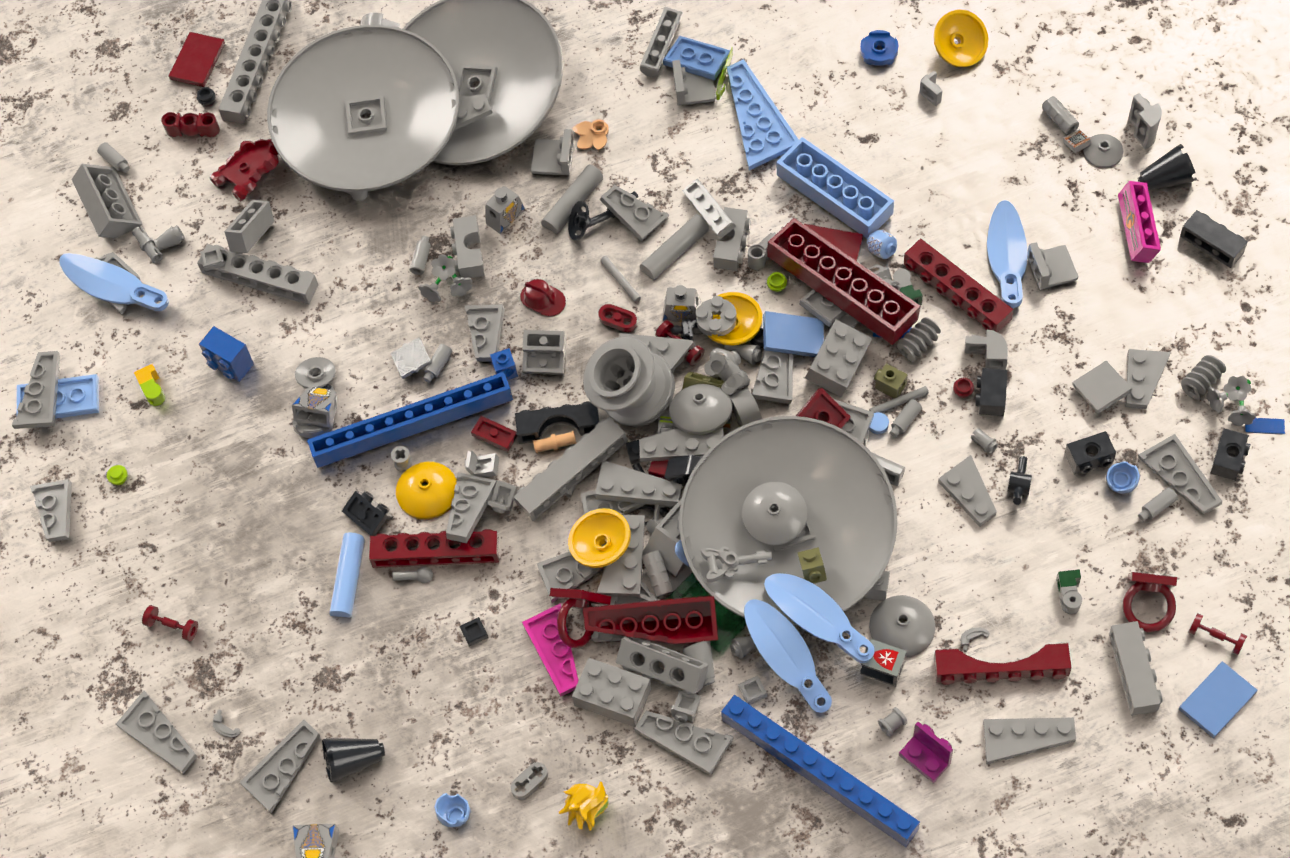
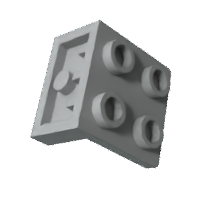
M680 60L672 61L677 105L716 100L712 79L685 72V67H681Z
M564 129V135L560 137V140H535L531 167L533 174L570 175L574 147L572 129Z
M1037 242L1029 243L1027 258L1040 290L1078 280V273L1066 245L1043 250L1039 248Z

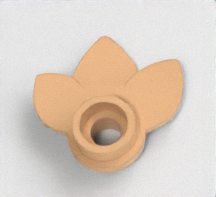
M598 119L592 123L584 121L572 128L575 133L580 135L577 143L579 149L586 150L594 146L595 149L600 150L607 143L606 135L609 132V127L603 120Z

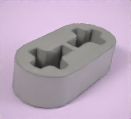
M539 762L533 763L511 783V792L516 799H527L546 782L548 771L545 765ZM537 770L539 772L540 770H542V776L534 777L533 771ZM518 785H520V786H524V785H525V790H526V791H525V792L519 791V792L517 793V791H518L517 786H518Z

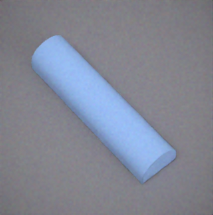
M352 532L343 534L329 612L330 616L352 617L365 542L364 537L360 534Z

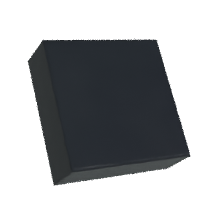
M479 617L460 625L468 646L489 638Z

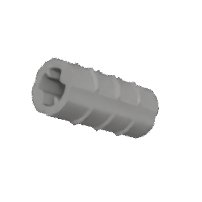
M1051 96L1043 102L1042 109L1066 135L1078 129V120L1055 96Z
M657 550L643 555L642 559L656 597L673 592L671 580L667 574L660 551Z

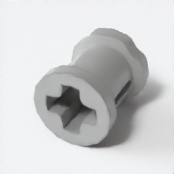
M398 446L392 450L391 457L398 471H406L412 466V458L406 447Z
M894 707L892 713L887 717L878 720L880 728L889 737L902 724L906 725L908 723L905 715L897 707Z

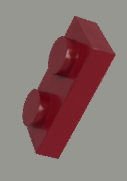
M483 416L479 418L471 431L473 437L506 452L509 451L517 438V431Z

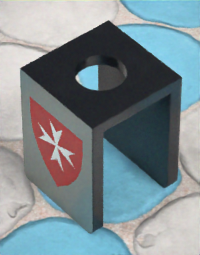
M870 639L869 641L874 646V655L868 662L861 663L860 674L896 687L906 662L907 651Z

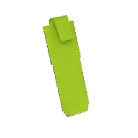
M733 46L717 85L716 100H720L725 91V84L723 86L727 74V67L730 66L732 61Z

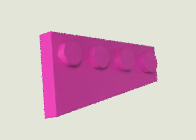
M560 603L523 621L522 624L560 697L574 691L579 680L572 650L562 642L557 630V617L561 608Z

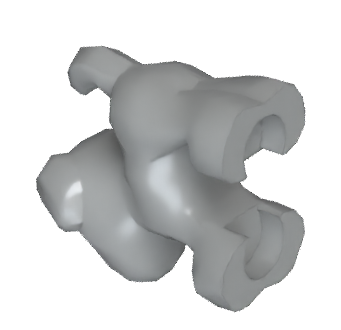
M715 348L711 351L710 361L704 365L705 373L713 378H721L725 382L721 387L725 394L731 395L742 387L749 386L750 379L748 374L738 366L741 363V358L736 351L729 352L720 348Z

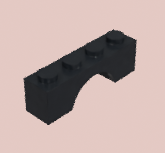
M590 401L577 405L565 404L561 407H543L540 410H522L515 413L519 444L532 443L533 440L541 439L543 433L553 425H570L583 436L595 429V426L600 422L598 408Z

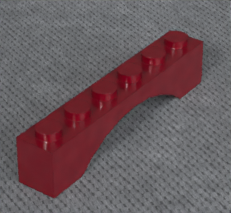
M1069 643L1046 644L1033 655L1008 663L981 661L964 654L958 649L935 650L934 653L936 683L944 685L961 681L972 684L981 680L993 683L1002 679H1008L1009 681H1020L1022 678L1042 680L1044 677L1064 679L1070 675L1072 669Z

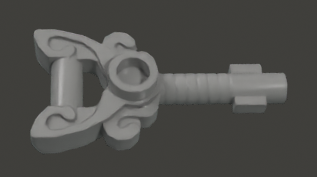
M722 546L720 550L712 548L701 549V556L706 561L708 560L710 571L707 574V582L709 583L720 580L724 576L726 579H732L734 573L738 570V565L756 562L758 565H762L772 560L771 552H765V550L756 551V554L737 557L735 552L730 551L727 546ZM716 559H720L723 563L722 569H718Z

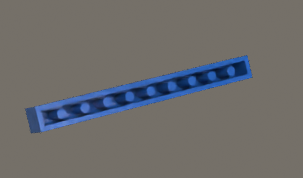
M501 372L308 439L307 442L317 468L512 401V393L505 373Z
M733 695L721 711L722 721L904 847L908 846L918 832L920 821L736 695Z

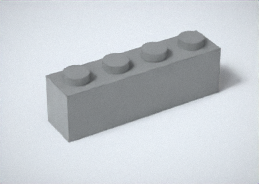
M1138 621L1112 625L1109 636L1131 716L1158 711L1163 698L1161 691L1157 690L1155 685L1157 676L1155 670L1150 667L1151 655L1149 649H1145L1144 646L1145 633L1143 628H1139Z

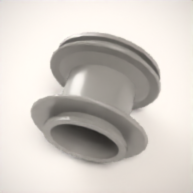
M617 337L602 344L590 357L584 371L583 385L587 398L593 405L605 410L613 420L623 425L637 427L652 423L667 410L673 399L675 381L669 365L662 357L652 353L645 343L634 337Z

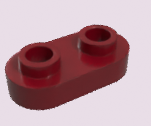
M605 304L598 311L600 322L606 326L623 332H631L637 327V317L629 310L612 304Z

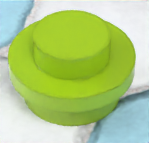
M774 272L768 277L767 286L772 291H782L787 286V279L782 273Z
M122 465L112 466L107 472L108 481L114 485H122L128 477V472Z

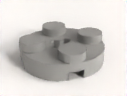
M714 296L712 299L706 300L696 310L697 326L706 335L718 334V336H724L730 333L736 325L737 314L734 305L721 296ZM713 315H720L721 319L718 320L717 318H712Z

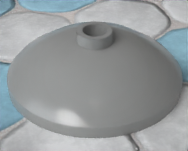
M697 384L678 392L670 403L669 412L673 424L678 429L689 434H708L720 429L728 422L732 414V402L729 395L725 394L721 388L709 384Z
M768 482L753 489L746 497L742 508V519L746 530L755 540L766 545H783L794 540L804 529L807 521V506L802 495L794 487L782 482ZM776 506L778 510L776 512L770 511V508Z
M906 595L892 596L883 600L874 609L870 618V634L873 640L907 651L906 658L923 652L931 644L935 634V620L931 610L922 601ZM905 618L907 622L901 623L899 619Z

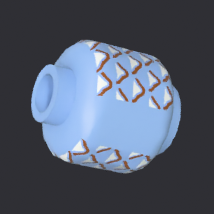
M877 230L868 237V250L881 259H887L896 252L897 239L884 230Z

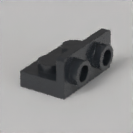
M354 491L341 512L369 535L375 536L385 520H392L394 516L389 513L390 509L386 505L378 504L374 500L375 497L368 491Z

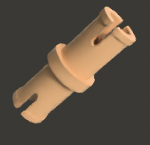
M574 431L560 435L551 434V437L533 440L536 453L551 449L556 451L559 450V447L577 444Z

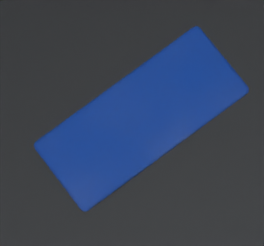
M1255 418L1252 424L1245 425V432L1285 434V419Z

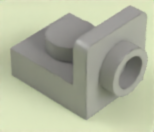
M933 71L929 75L923 76L920 80L919 93L933 105L937 106L941 103L943 90L936 84L937 73Z

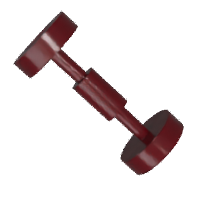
M669 320L664 321L655 333L656 337L667 338L669 336L670 338L681 339L679 336H674L671 333V328L674 325ZM699 345L695 346L692 350L689 349L686 361L690 365H695L701 360L705 350Z
M149 605L144 611L142 624L152 627L157 620L164 626L175 630L177 628L183 630L182 639L189 642L194 639L197 633L198 622L189 619L185 626H183L176 620L158 617L159 609L156 606Z
M1197 613L1188 633L1195 635L1198 628L1205 630L1214 638L1235 644L1232 653L1239 655L1247 635L1241 633L1238 641L1230 638L1223 631L1200 624L1204 615Z

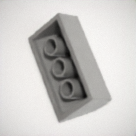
M81 164L71 180L98 236L117 238L134 230L136 227H140L142 222L114 167Z

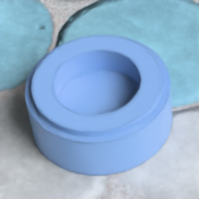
M874 413L869 430L874 434H883L889 427V419L883 413Z

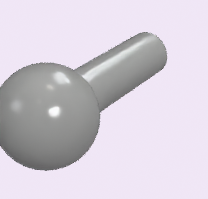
M422 566L417 571L392 572L393 581L417 579L421 583H428L433 578V572L427 566Z

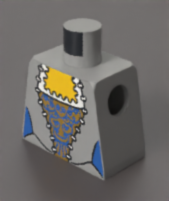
M506 186L498 188L485 205L486 224L501 234L525 210L520 197Z
M683 285L667 288L663 308V321L681 322L682 319H696V310L702 304L697 290L686 288Z
M329 384L322 388L308 387L292 404L294 421L331 428L338 407L334 388Z
M336 824L293 825L296 858H334L339 837V829Z

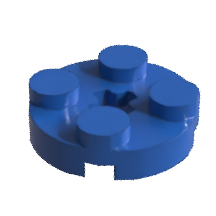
M874 30L861 40L860 53L864 58V62L868 65H891L898 55V40L896 37L894 39L888 31ZM880 45L881 48H884V49H882V50H877V49H875V48H877V46Z

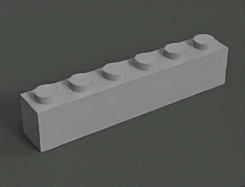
M610 417L601 420L595 426V429L590 433L584 434L576 445L567 448L564 455L558 460H553L545 471L536 474L527 486L521 487L514 496L516 504L534 521L563 497L570 488L576 486L601 465L603 460L608 459L627 443L626 433Z

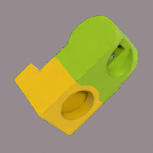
M153 364L135 371L134 374L149 404L152 406L163 404L165 394L160 385L155 382V380L160 378Z

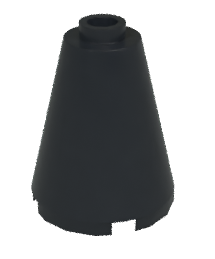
M1179 144L1139 173L1140 177L1137 179L1138 182L1147 183L1149 191L1196 181L1197 177H1192L1196 173L1188 153L1183 154L1181 149L1184 146Z
M325 738L322 740L323 757L326 760V772L330 782H336L382 760V756H385L384 745L379 743L378 739Z

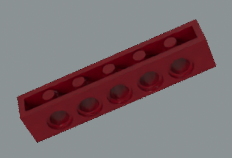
M920 238L904 253V265L909 271L915 272L923 282L929 283L940 295L950 299L951 303L964 310L968 317L977 320L986 331L992 330L998 333L1012 320L1013 309L923 239Z
M484 529L473 532L468 542L464 543L447 539L446 531L431 534L429 532H420L418 534L399 533L397 535L377 534L376 536H370L369 560L372 568L499 563V536L497 531ZM477 543L482 544L478 548H473V545ZM456 544H459V545H460L459 548H457V549H452V546H453V545H456ZM434 545H438V546H439V547H438L437 549H435V550H431V549H430V548H431L432 546H434ZM413 546H418L414 551L409 550ZM392 547H397L395 551H388Z

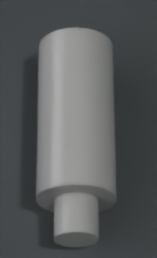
M107 142L102 143L98 147V154L117 171H123L124 173L129 171L128 161Z
M422 236L421 240L416 243L409 269L410 272L416 275L424 273L431 247L430 243H428L429 237Z
M440 344L431 358L432 363L427 365L424 370L425 376L423 379L426 382L430 383L433 378L436 379L453 352L449 346Z
M913 399L907 403L891 424L892 430L889 433L893 437H897L899 433L903 434L922 410L921 404Z
M1170 487L1166 488L1142 506V512L1138 514V517L1142 521L1147 518L1153 519L1178 500L1176 492Z

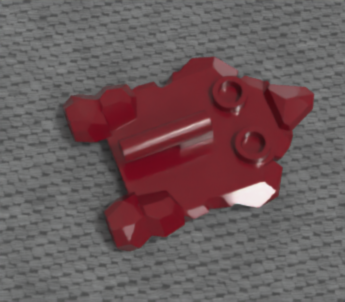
M260 139L255 142L243 141L240 143L239 151H236L234 156L231 155L226 160V165L220 166L218 171L211 174L210 181L216 187H219L228 180L235 185L232 190L233 196L240 202L245 200L247 195L254 191L256 183L261 176L273 170L279 164L278 152L272 139Z

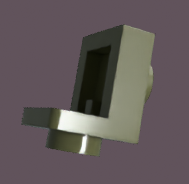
M819 547L797 552L805 580L813 584L827 580Z

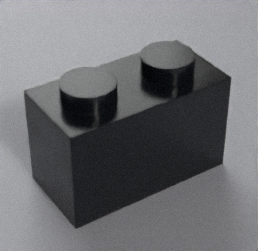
M982 368L981 376L977 375L976 388H980V394H976L975 406L979 407L980 415L1004 416L1008 370Z

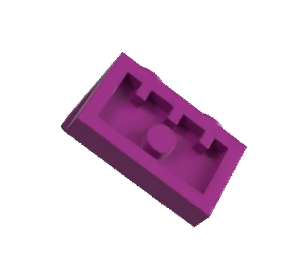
M917 722L914 727L913 737L899 752V756L934 784L950 766L953 749L946 739L937 737L930 726Z

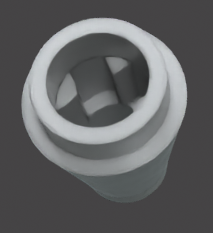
M176 225L167 229L154 240V243L159 250L182 243L185 237L181 229Z

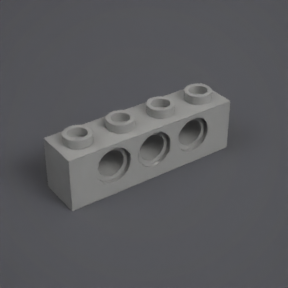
M627 636L621 640L616 663L622 665V668L625 670L638 671L646 678H656L661 680L662 684L679 687L681 691L687 694H695L703 688L709 664L645 639ZM639 654L644 656L645 662L640 660ZM659 661L664 664V670L660 668ZM679 669L684 672V678L680 676Z

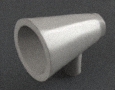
M710 641L696 643L683 649L684 655L709 664L703 686L714 683L715 674Z

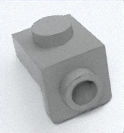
M468 451L465 469L471 475L483 478L497 476L499 465L497 454L477 456L473 451Z
M497 480L492 499L488 500L487 505L493 506L492 510L499 513L511 511L515 501L514 496L519 486Z
M679 690L675 705H672L671 708L672 717L682 723L687 721L693 723L701 696L687 694Z

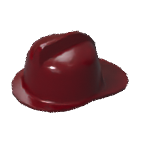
M533 279L530 282H526L520 294V300L523 305L545 316L560 314L566 305L564 294L542 279Z

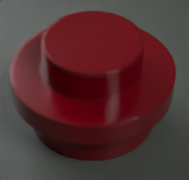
M959 378L953 385V391L958 397L967 398L973 394L974 385L968 378Z

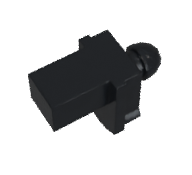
M682 319L680 326L675 325L671 328V332L674 335L681 334V338L685 340H693V334H704L698 328L696 319Z

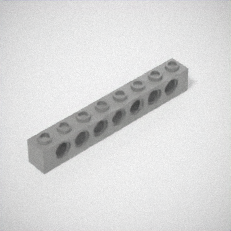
M262 0L218 109L223 121L244 124L246 118L250 116L251 105L256 101L257 90L262 85L264 72L268 70L270 57L274 55L275 44L279 41L281 29L286 24V16L292 9V1Z

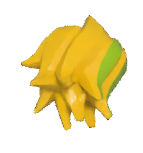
M599 782L597 788L588 784H574L569 790L563 791L568 797L565 800L564 808L559 811V814L569 812L568 826L576 818L578 828L581 830L584 821H586L590 831L595 825V818L608 808V795L602 782Z

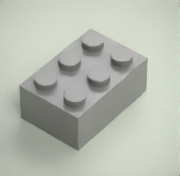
M836 319L805 379L842 397L872 338Z
M588 658L572 699L576 707L636 727L652 689L649 678Z

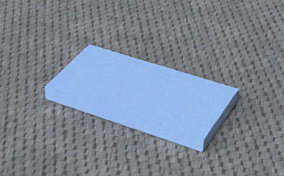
M97 374L58 379L55 419L99 413V377ZM28 384L17 385V409L19 403H22L25 395L24 389Z

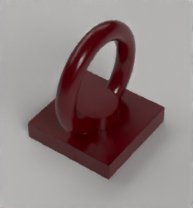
M819 388L796 414L799 417H808L827 422L840 429L851 418L823 388Z
M1138 572L1128 573L1127 582L1135 584L1127 590L1123 599V612L1127 621H1138L1139 628H1143L1144 632H1157L1167 627L1176 613V600L1168 587L1177 586V577ZM1139 591L1162 593L1167 601L1165 616L1160 621L1151 624L1138 620L1132 611V600L1136 593Z
M550 588V597L567 600L561 606L557 617V630L560 639L570 648L576 649L585 646L591 640L594 631L586 630L578 640L570 638L566 630V617L571 608L583 609L585 607H593L591 604L610 605L611 596L585 590Z

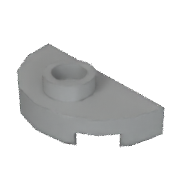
M294 420L292 423L294 431L298 435L305 438H314L330 432L333 429L334 420L331 428Z

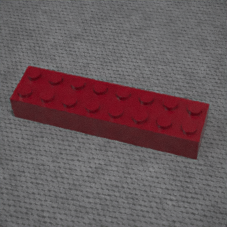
M793 218L768 241L767 257L891 345H894L918 321L921 307L919 304L797 219Z

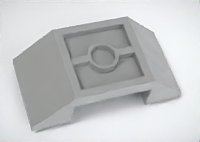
M682 498L655 527L643 550V555L659 550L667 572L675 578L687 566L675 554V545L681 540L679 513Z

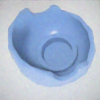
M1126 461L1113 464L1108 469L1106 476L1109 488L1120 494L1132 492L1138 486L1140 474L1136 465H1131Z
M445 793L436 800L434 806L437 819L446 827H459L465 824L471 812L468 801L459 794L450 796Z

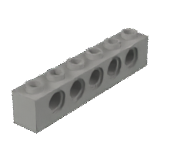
M207 244L204 250L219 246L225 266L205 271L201 256L197 262L203 274L305 304H310L318 287L317 279L310 271L303 272L289 265H279L272 260L265 261L255 255L248 256L239 252H230V250L224 249L220 245Z

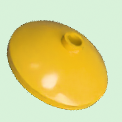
M953 10L943 15L938 20L933 33V41L937 53L945 62L955 67L974 65L983 58L988 48L989 38L986 26L977 15L967 10ZM954 38L957 39L958 44L954 43Z
M727 292L717 295L734 305L737 314L736 325L730 333L724 336H718V334L707 336L719 344L731 346L743 344L755 337L763 321L762 310L759 304L752 297L739 292ZM713 315L712 318H717L718 320L721 319L720 315Z
M437 462L415 464L408 468L397 482L396 498L398 504L407 515L420 520L438 518L452 508V499H454L457 479L453 472L443 464ZM424 482L428 483V485L422 486Z
M603 508L590 511L580 517L570 531L568 538L570 553L583 566L590 568L608 566L617 561L627 550L631 539L630 526L624 516L615 510Z

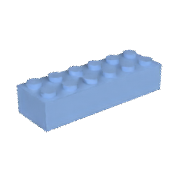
M803 137L776 162L778 177L856 232L863 234L866 239L893 215V199Z

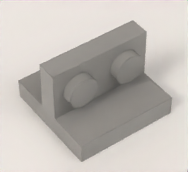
M835 400L851 416L841 429L851 434L865 446L868 441V430L874 418V412Z

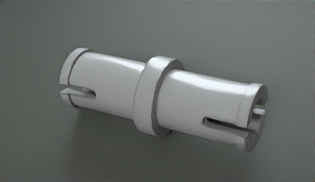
M142 226L136 227L132 234L140 243L141 250L147 253L153 263L159 262L163 255L155 246L153 238L148 236Z

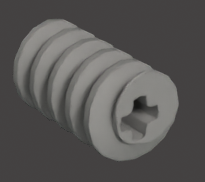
M924 317L915 325V328H912L909 333L904 335V338L898 341L897 348L905 358L914 362L916 360L915 356L919 357L921 356V351L925 352L927 350L926 345L931 346L933 344L932 340H938L937 334H940L941 330L933 320Z
M1205 355L1193 367L1191 372L1181 380V387L1189 397L1200 400V395H1205L1206 390L1211 387V384L1217 382L1216 379H1219L1222 373L1227 371V368L1217 357Z

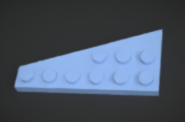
M743 59L728 66L727 73L750 171L785 154L799 139Z

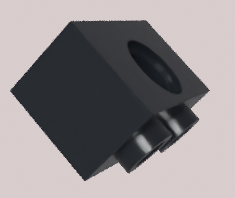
M1224 428L1210 474L1236 481L1238 473L1243 474L1246 464L1242 459L1243 455L1247 456L1251 446V444L1247 443L1249 435ZM1227 453H1232L1236 457H1231Z
M1104 431L1066 444L1064 454L1075 475L1078 473L1086 474L1099 466L1107 467L1114 462L1116 450L1107 432ZM1087 453H1093L1095 456H1089Z

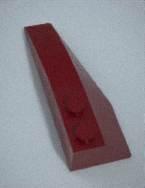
M711 595L583 608L585 630L672 644L718 640L715 599Z

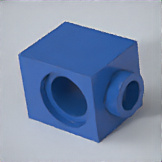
M510 348L490 354L495 374L504 372L507 380L518 377Z

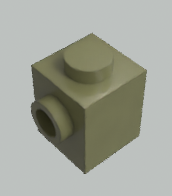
M886 363L883 369H878L874 376V380H876L875 389L895 399L900 396L906 387L908 374Z

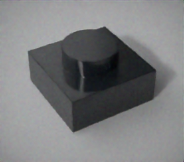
M639 440L627 442L626 448L630 463H640Z

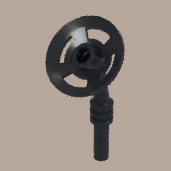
M635 191L631 193L636 196V199L639 197ZM578 201L573 206L568 220L569 236L573 240H580L587 228L611 217L615 218V215L607 208L606 212L590 218L587 203ZM578 230L581 231L579 236L576 234Z

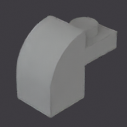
M987 330L986 337L979 335L966 336L964 353L985 354V368L1006 369L1008 346L1002 335L995 331Z
M748 388L739 389L734 394L729 395L732 402V410L740 427L762 419L758 405Z

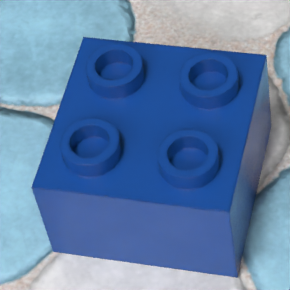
M215 326L199 343L202 355L207 360L206 364L215 371L217 369L220 370L230 380L235 379L240 382L254 365L246 344Z

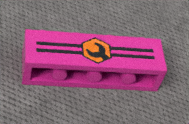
M1128 181L1118 193V199L1131 261L1150 263L1161 251L1148 186L1147 183Z

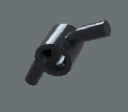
M1025 456L1019 457L1017 472H1010L1007 492L1014 493L1013 503L1015 505L1021 504L1022 494L1029 495L1032 474H1026L1028 458Z

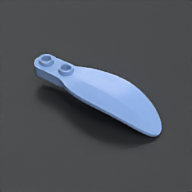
M1003 200L998 203L991 216L987 236V253L990 267L1000 282L1001 300L1011 308H1016L1021 305L1023 298L1021 280L1027 267V242L1017 210L1011 202Z
M67 253L60 257L59 263L65 275L77 287L95 298L117 304H138L154 311H162L169 304V299L164 291L142 284L136 276L118 266L79 254Z
M778 573L766 578L764 586L769 597L785 615L802 629L821 640L836 643L838 647L857 662L865 663L873 657V644L850 625L847 616L840 606L818 586L790 574ZM842 633H848L850 638L844 639ZM860 647H865L867 653H861Z
M757 599L748 601L744 608L746 625L753 642L764 660L779 677L799 690L811 709L819 713L826 712L832 704L831 696L817 678L812 655L797 629L784 615L768 603ZM807 679H810L812 682L810 687H805L804 685ZM822 697L824 698V704L819 706L817 700Z

